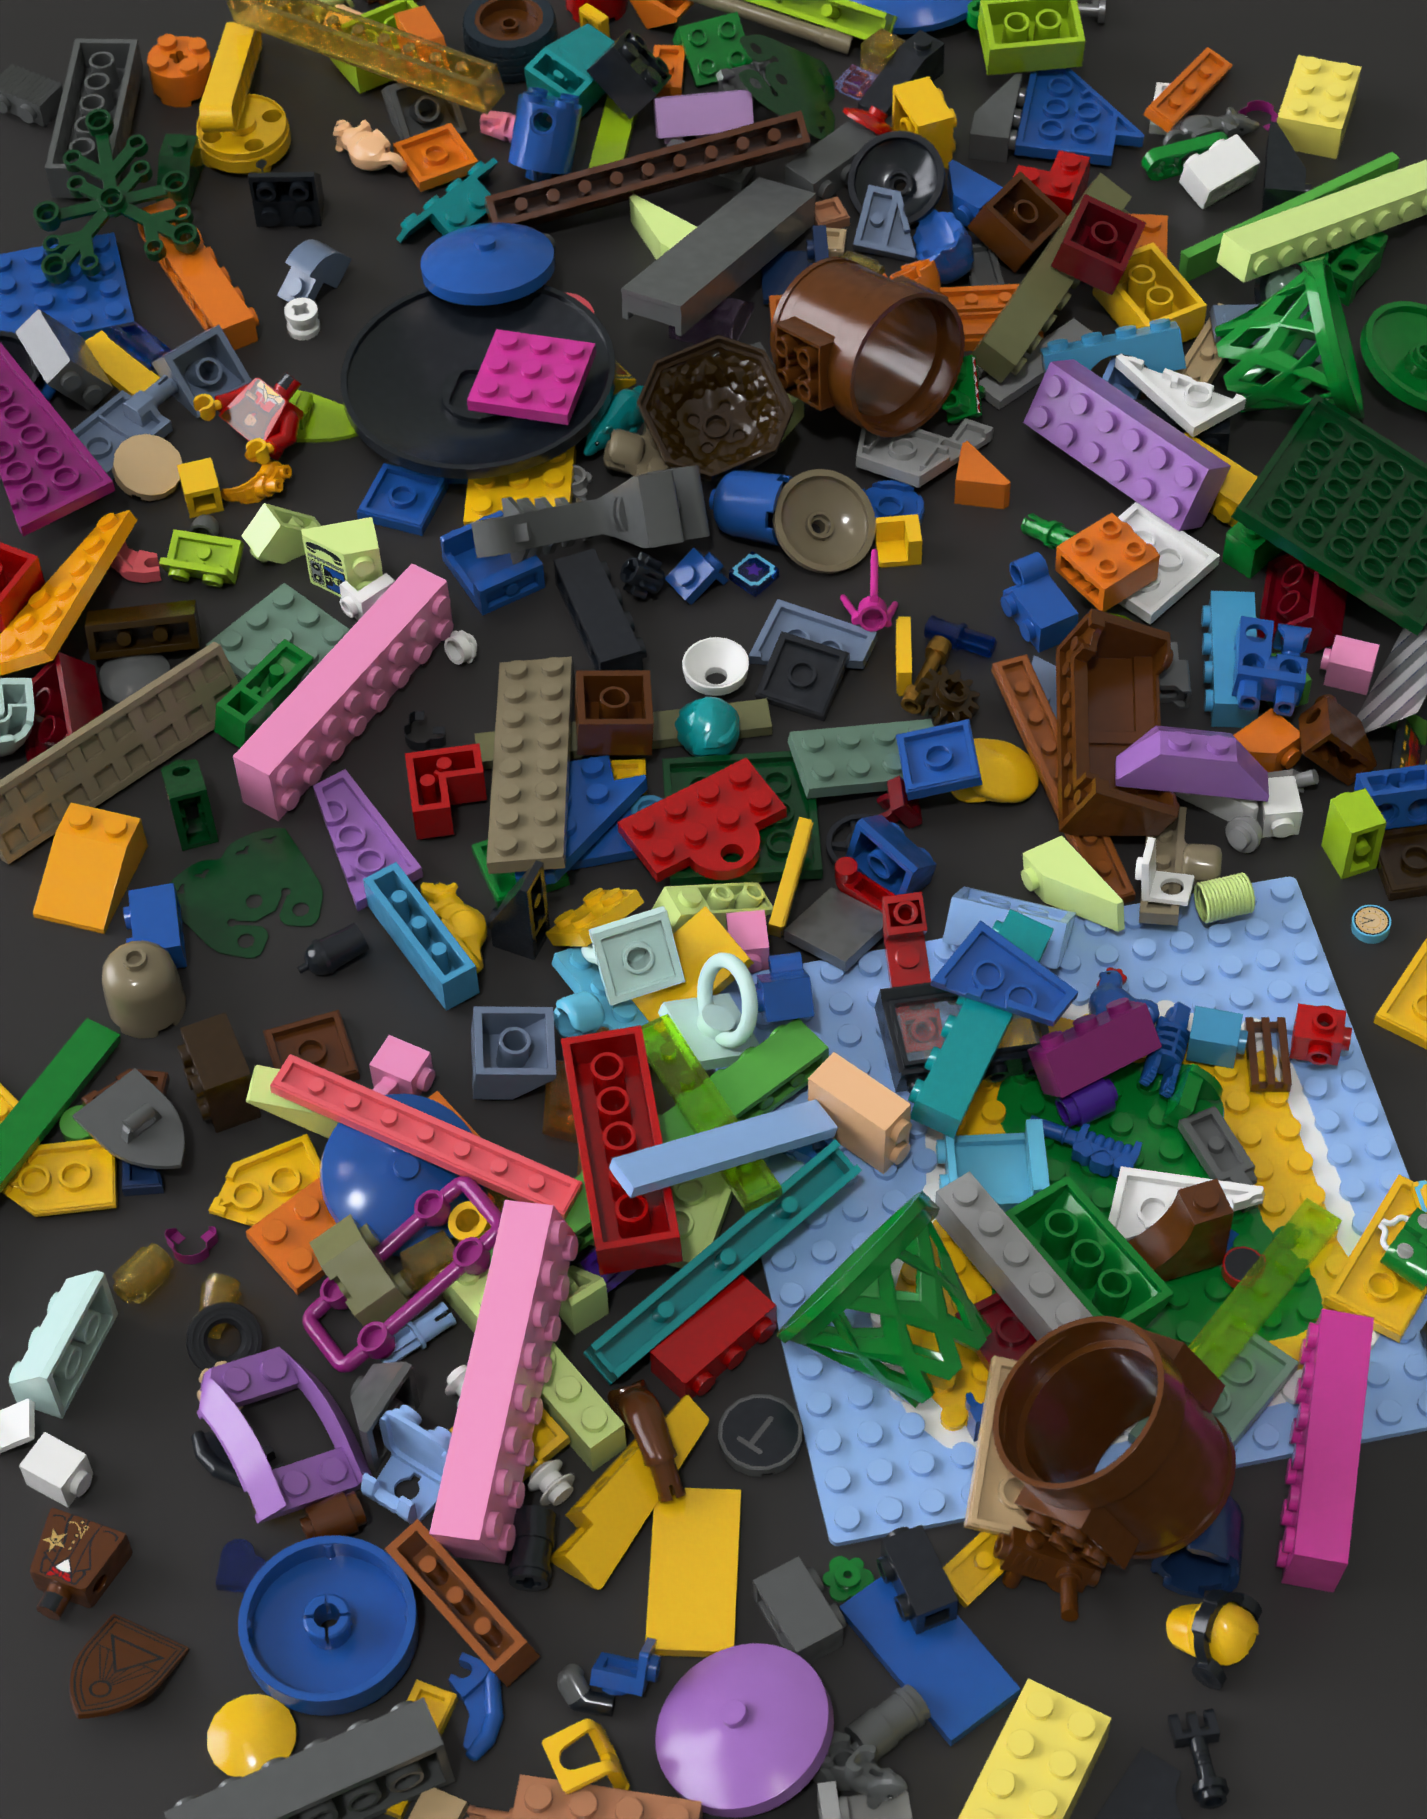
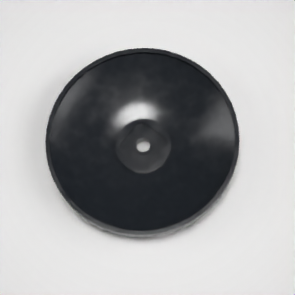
M543 285L535 292L510 302L483 306L462 305L445 301L433 295L427 287L415 291L384 308L361 329L346 353L341 371V393L346 415L353 429L366 445L385 459L403 468L426 475L453 479H479L513 474L533 468L563 454L587 436L598 424L612 400L616 384L615 352L612 341L603 324L589 308L577 299L548 285ZM496 329L595 343L596 356L569 425L468 411L467 398Z

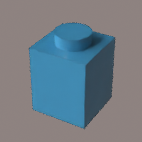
M1195 1005L1186 1060L1233 1069L1236 1053L1244 1055L1248 1031L1241 1030L1243 1014Z

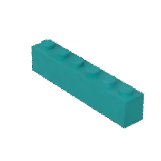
M1012 909L1009 910L1004 922L996 920L992 928L1037 962H1040L1054 930ZM959 996L956 1004L961 1006L957 1017L949 1014L940 1036L946 1038L942 1048L934 1046L925 1063L924 1068L930 1071L926 1080L923 1081L918 1078L908 1098V1101L914 1103L910 1119L953 1139L1014 1016L1013 1013Z

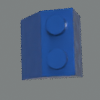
M881 814L864 817L856 822L845 856L856 860L859 872L895 895L920 892L931 882L937 866L928 851L917 847L905 836L903 830L897 824L889 822Z

